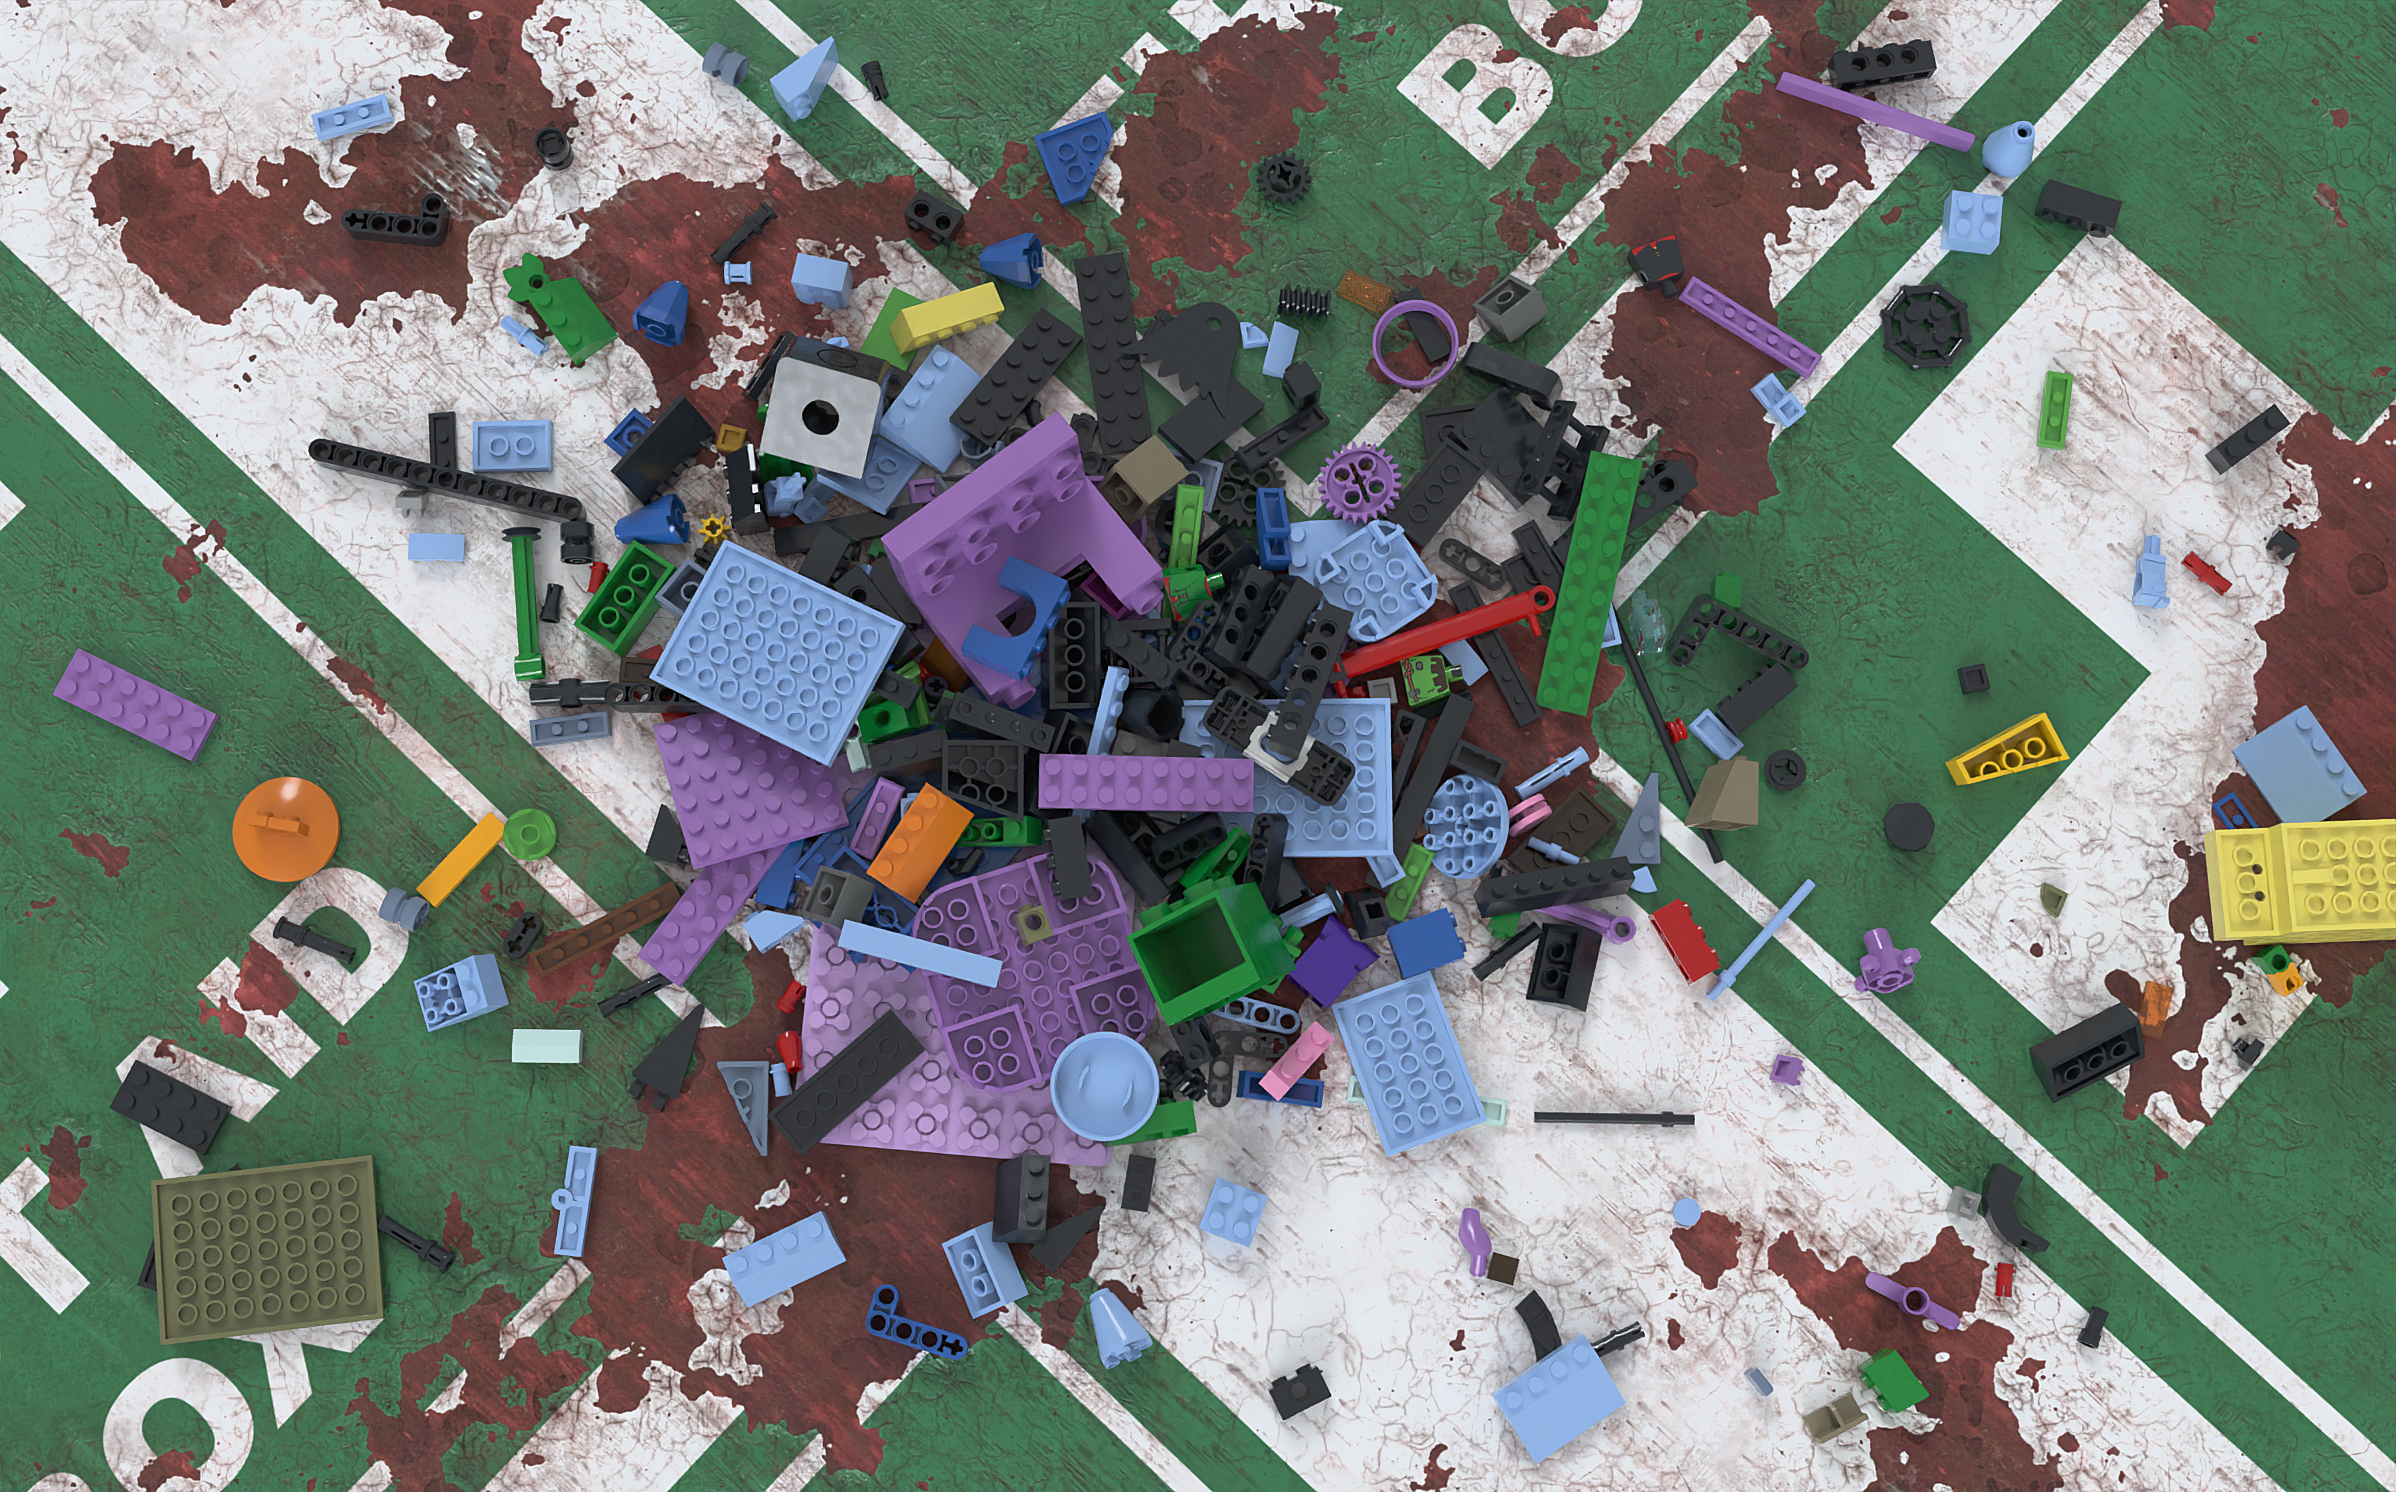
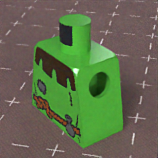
M1440 655L1411 657L1400 661L1412 710L1450 695L1449 682L1464 679L1461 664L1445 667L1443 656Z

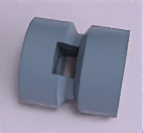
M715 42L710 46L704 57L702 70L715 78L721 76L722 82L732 87H737L747 73L749 58L735 51L730 53V48Z
M393 887L388 891L381 904L379 918L393 924L399 921L400 927L415 933L421 928L427 917L430 902L417 896L410 898L408 892Z

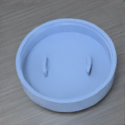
M1095 1032L1078 1038L1061 1053L1055 1063L1051 1076V1097L1057 1114L1072 1131L1091 1140L1113 1141L1135 1133L1150 1119L1159 1100L1160 1078L1153 1058L1137 1041L1115 1032Z

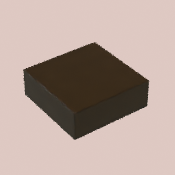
M1493 1252L1486 1278L1513 1286L1520 1259Z

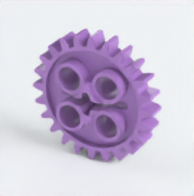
M1363 441L1361 448H1357L1355 442H1352V449L1350 450L1345 445H1342L1343 453L1341 454L1334 450L1335 459H1325L1329 467L1320 468L1321 473L1325 476L1318 477V482L1323 484L1318 487V491L1320 494H1324L1321 497L1322 503H1328L1326 505L1327 511L1334 510L1333 515L1336 519L1343 515L1344 523H1347L1352 518L1354 525L1358 524L1359 519H1363L1364 524L1368 525V518L1372 517L1375 521L1378 519L1377 514L1379 513L1386 517L1385 508H1395L1391 500L1400 499L1399 494L1395 491L1402 490V485L1397 482L1402 480L1401 473H1395L1399 470V465L1392 464L1394 461L1393 456L1390 455L1385 458L1386 449L1383 448L1377 452L1376 444L1367 449L1365 441ZM1364 463L1373 464L1372 469L1369 471H1363L1360 467ZM1350 464L1355 465L1370 503L1365 502L1360 487L1356 483L1354 474L1350 469ZM1342 473L1349 475L1346 481L1340 482L1336 480L1338 475ZM1376 485L1384 487L1382 492L1374 494L1370 490ZM1351 496H1358L1360 498L1356 504L1347 503V499Z

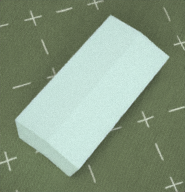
M514 1029L512 1062L580 1063L582 1062L584 1034L581 1030Z

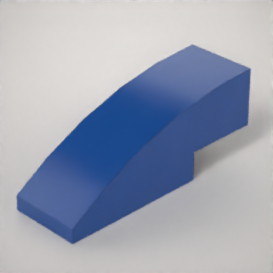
M1258 488L1256 496V522L1261 570L1286 571L1292 558L1288 541L1291 531L1283 488Z
M1247 1070L1239 1071L1237 1098L1322 1108L1324 1081L1299 1078L1286 1094L1277 1101L1259 1084L1267 1073Z

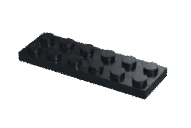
M1041 308L949 417V422L986 449H989V447L994 448L997 440L999 441L1082 342L1083 336L1047 310Z
M890 1009L767 1116L800 1156L803 1157L925 1052L926 1049Z

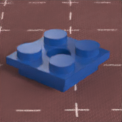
M634 407L603 442L619 456L623 457L634 445L629 442L631 435L640 433L643 436L654 423Z

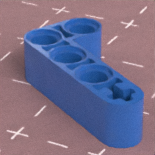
M884 1284L876 1289L866 1318V1328L871 1334L953 1360L961 1359L968 1353L969 1342L963 1335L897 1315L896 1311L901 1294L895 1285ZM886 1288L894 1292V1300L890 1304L883 1303L880 1298L881 1292ZM876 1315H881L886 1320V1326L881 1331L876 1330L872 1325V1320ZM902 1323L909 1324L912 1329V1334L907 1339L900 1337L898 1334V1327ZM927 1331L935 1332L938 1337V1341L933 1347L927 1346L924 1343L923 1338ZM944 1335L948 1336L946 1342L954 1343L957 1339L960 1340V1346L963 1347V1351L953 1354V1348L944 1346L943 1351L939 1350L943 1343Z

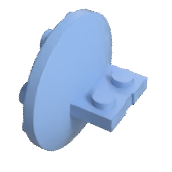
M1460 774L1447 780L1437 790L1424 814V825L1427 834L1424 836L1423 844L1426 849L1436 853L1434 858H1432L1435 867L1449 877L1473 879L1487 872L1496 863L1498 858L1501 857L1509 831L1508 807L1498 786L1471 774ZM1429 824H1430V834H1428V826H1429Z

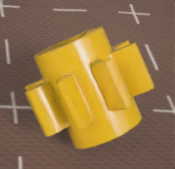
M711 513V518L708 520L701 519L703 529H699L698 533L702 536L707 535L704 538L706 545L712 541L716 547H719V543L723 540L729 541L726 535L727 532L732 531V528L729 525L723 526L726 523L724 516L717 519ZM715 526H718L719 529H717L716 534L713 535L711 532L714 530Z

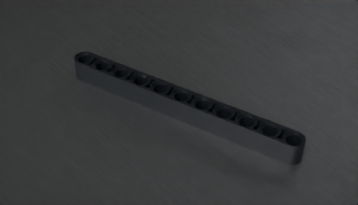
M322 438L312 441L308 448L309 455L323 468L428 491L558 523L571 521L585 522L587 518L586 509L575 497ZM324 449H328L327 455L319 458V453ZM353 455L352 461L343 463L346 456ZM372 461H378V465L374 469H368ZM403 466L400 474L393 475V471L397 467ZM428 472L425 480L418 481L421 473ZM452 476V484L450 486L443 487L441 485L442 481H445L447 478H451ZM478 484L475 492L468 493L469 486ZM496 490H503L501 497L493 498ZM521 496H528L527 502H525L524 504H517L518 499ZM553 501L552 508L542 510L544 503ZM578 507V512L575 515H567L570 508Z

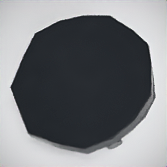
M1896 803L1883 818L1886 839L1895 848L1898 847L1908 852H1918L1926 848L1932 839L1935 823L1928 810L1919 803Z

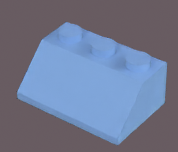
M993 1221L969 1230L942 1244L973 1319L1028 1295L1007 1242H992Z

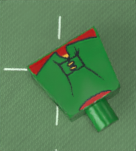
M1201 564L1162 569L1164 589L1172 616L1177 622L1186 619L1199 600H1213L1211 591L1225 587L1221 572L1206 576Z

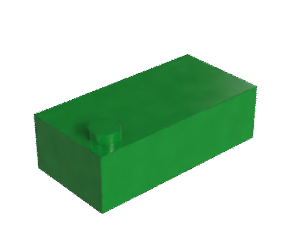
M633 540L573 625L584 635L618 657H626L660 609L655 595L675 573L677 568Z

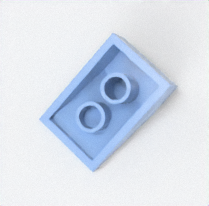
M832 36L770 79L776 100L793 122L798 119H804L811 113L840 61Z

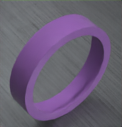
M1409 300L1393 306L1380 318L1373 334V353L1378 367L1389 380L1407 388H1424L1442 380L1453 368L1459 352L1458 332L1451 317L1438 305L1424 300ZM1409 311H1425L1438 317L1446 325L1452 341L1451 354L1444 368L1433 377L1421 381H1410L1398 377L1389 370L1381 355V338L1385 328L1395 317Z

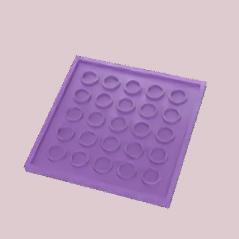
M698 713L653 726L693 869L849 826L832 767L824 764L817 765L812 758L808 760L806 755L720 713Z

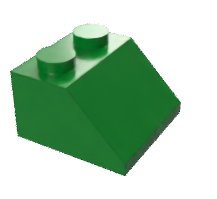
M1882 1348L1857 1367L1861 1372L1860 1380L1868 1389L1873 1388L1878 1395L1876 1401L1886 1412L1889 1410L1892 1413H1899L1929 1396V1393L1896 1350Z

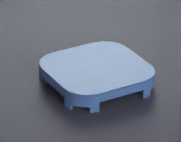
M1379 519L1369 522L1367 526L1331 549L1326 550L1318 558L1313 568V582L1315 587L1323 592L1321 596L1323 600L1329 604L1354 612L1347 634L1354 641L1361 644H1371L1393 634L1422 615L1434 603L1437 596L1438 581L1435 574H1430L1403 534L1405 530L1399 524L1395 525L1389 521H1379Z

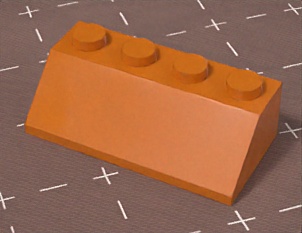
M926 782L866 873L915 904L974 814Z

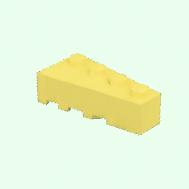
M990 282L902 309L889 326V330L899 354L903 355L955 334L971 331L981 324H993L999 320L998 317L1005 309L994 283Z

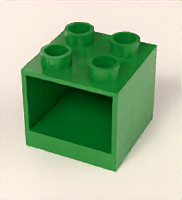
M1232 875L1225 876L1216 881H1213V878L1202 881L1183 892L1185 899L1170 905L1165 902L1138 915V919L1143 928L1126 936L1167 1026L1207 1015L1297 970L1256 883L1236 885Z

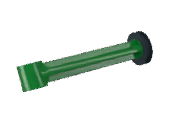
M513 527L502 530V533L506 535L502 540L512 542L519 650L518 656L514 658V669L518 682L546 678V664L544 655L540 653L533 541L541 539V536L537 535V533L541 532V529L536 527Z

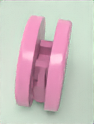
M1542 794L1532 796L1508 811L1509 823L1515 820L1517 822L1508 831L1511 837H1516L1530 830L1552 814V810L1544 802L1545 798Z

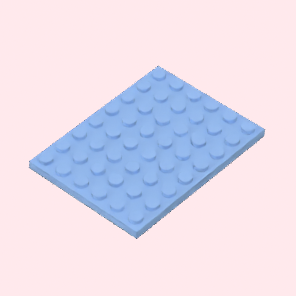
M725 539L649 678L831 767L906 626L902 622Z
M1390 698L1321 699L1308 734L1348 758L1355 766V776L1335 805L1325 807L1318 804L1254 762L1253 813H1219L1227 833L1239 826L1250 836L1254 820L1258 814H1284L1288 820V832L1283 857L1393 856ZM1286 699L1258 701L1273 712H1276L1279 701L1285 702ZM1301 699L1293 701L1297 706L1306 705ZM1183 700L1185 706L1182 707V718H1185V723L1179 733L1180 742L1201 747V755L1206 756L1205 758L1249 759L1205 729L1203 717L1214 700ZM1266 735L1261 739L1260 747L1265 753L1285 765L1295 761L1293 758L1269 750L1270 740L1265 739ZM1189 812L1187 821L1205 812Z

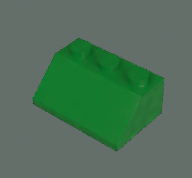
M575 277L548 282L527 297L576 366L618 338L616 332Z

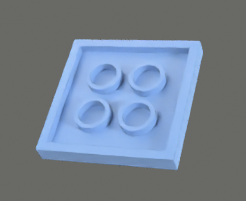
M877 437L873 458L862 479L821 469L817 475V481L886 515L907 487L906 483L911 481L921 468L922 461L894 444Z

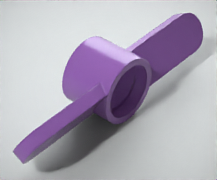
M1877 1272L1867 1274L1866 1285L1898 1302L1903 1312L1913 1315L1921 1314L1950 1330H1954L1960 1325L1959 1317L1930 1301L1929 1295L1925 1290L1918 1287L1906 1288ZM1911 1291H1916L1921 1296V1306L1916 1311L1910 1310L1906 1305V1296Z

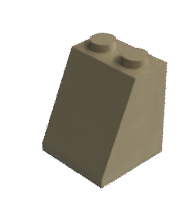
M1154 435L1117 462L1096 489L1130 528L1175 490L1178 484H1181L1190 473L1168 450L1167 446Z
M1734 756L1732 760H1719L1717 765L1709 766L1686 816L1684 826L1733 831L1758 825L1759 762L1748 761L1746 756Z

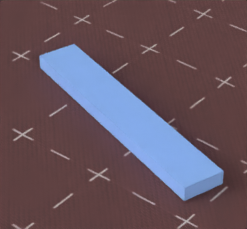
M846 919L844 920L838 942V947L992 988H996L1003 961Z

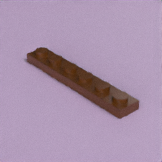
M672 880L530 953L529 956L542 978L670 912L682 896Z

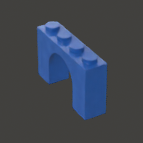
M1010 555L998 576L1000 587L1026 598L1035 606L1036 618L1033 625L1020 636L1005 638L973 624L961 646V650L965 657L1022 682L1024 676H1029L1035 664L1033 659L1037 652L1041 653L1047 641L1045 636L1049 629L1053 630L1059 618L1057 613L1061 605L1066 606L1071 592L1069 591L1068 581Z

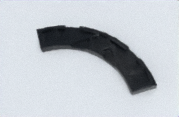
M1532 1290L1514 1309L1528 1328L1534 1345L1536 1362L1560 1347L1562 1342L1551 1312L1538 1293Z

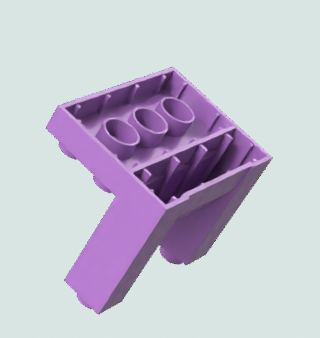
M1058 411L881 537L903 594L988 702L998 707H1002L1007 703L1011 709H1016L1032 698L1036 692V688L1031 683L1032 672L1029 676L1025 675L1022 682H1019L965 657L961 646L973 624L1000 637L1012 638L1001 621L1021 608L1029 600L1000 587L998 576L1010 555L1060 578L1087 560L1116 597L1130 611L1135 609L1139 615L1151 611L1164 597V594L1161 592V589L1165 587L1162 568L1086 477L1077 434Z

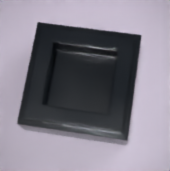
M1984 663L1957 669L1963 695L1990 689Z

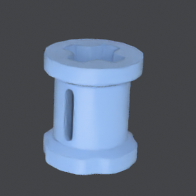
M725 261V284L747 282V284L752 285L753 270L751 261H747L746 264H731L729 261Z

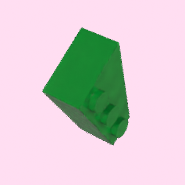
M1176 1099L1160 1101L1161 1105L1156 1106L1152 1116L1145 1125L1127 1137L1105 1141L1106 1148L1196 1133L1197 1127L1192 1100L1176 1102Z

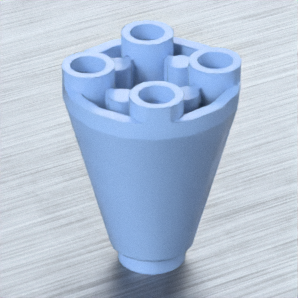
M2018 121L1991 133L1983 144L1982 163L1984 167L1989 168V170L1999 176L2016 178L2024 172L2032 161L2035 141L2034 126L2028 121Z
M1109 1288L1101 1289L1089 1297L1099 1355L1106 1369L1115 1367L1123 1359H1127L1130 1362L1139 1358L1142 1355L1141 1350L1153 1344L1148 1332L1117 1296L1110 1292Z

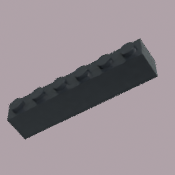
M1627 856L1485 879L1481 881L1477 888L1474 899L1483 919L1626 894L1636 878Z

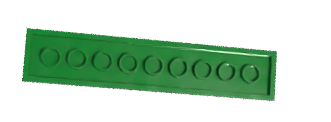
M1591 450L1537 691L1536 702L1538 706L1586 716L1643 461Z

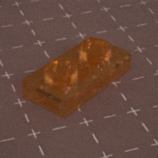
M1347 269L1336 294L1383 314L1393 289Z

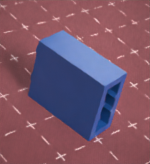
M1447 907L1387 929L1386 936L1403 980L1460 961L1465 957L1464 952H1467L1464 940L1462 937H1457L1454 929L1458 927L1453 912L1448 913Z

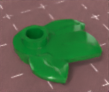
M524 253L522 267L503 270L507 283L512 287L507 297L516 302L527 301V297L538 290L535 288L536 283L542 282L544 286L551 282L550 278L544 273L542 261L530 253Z

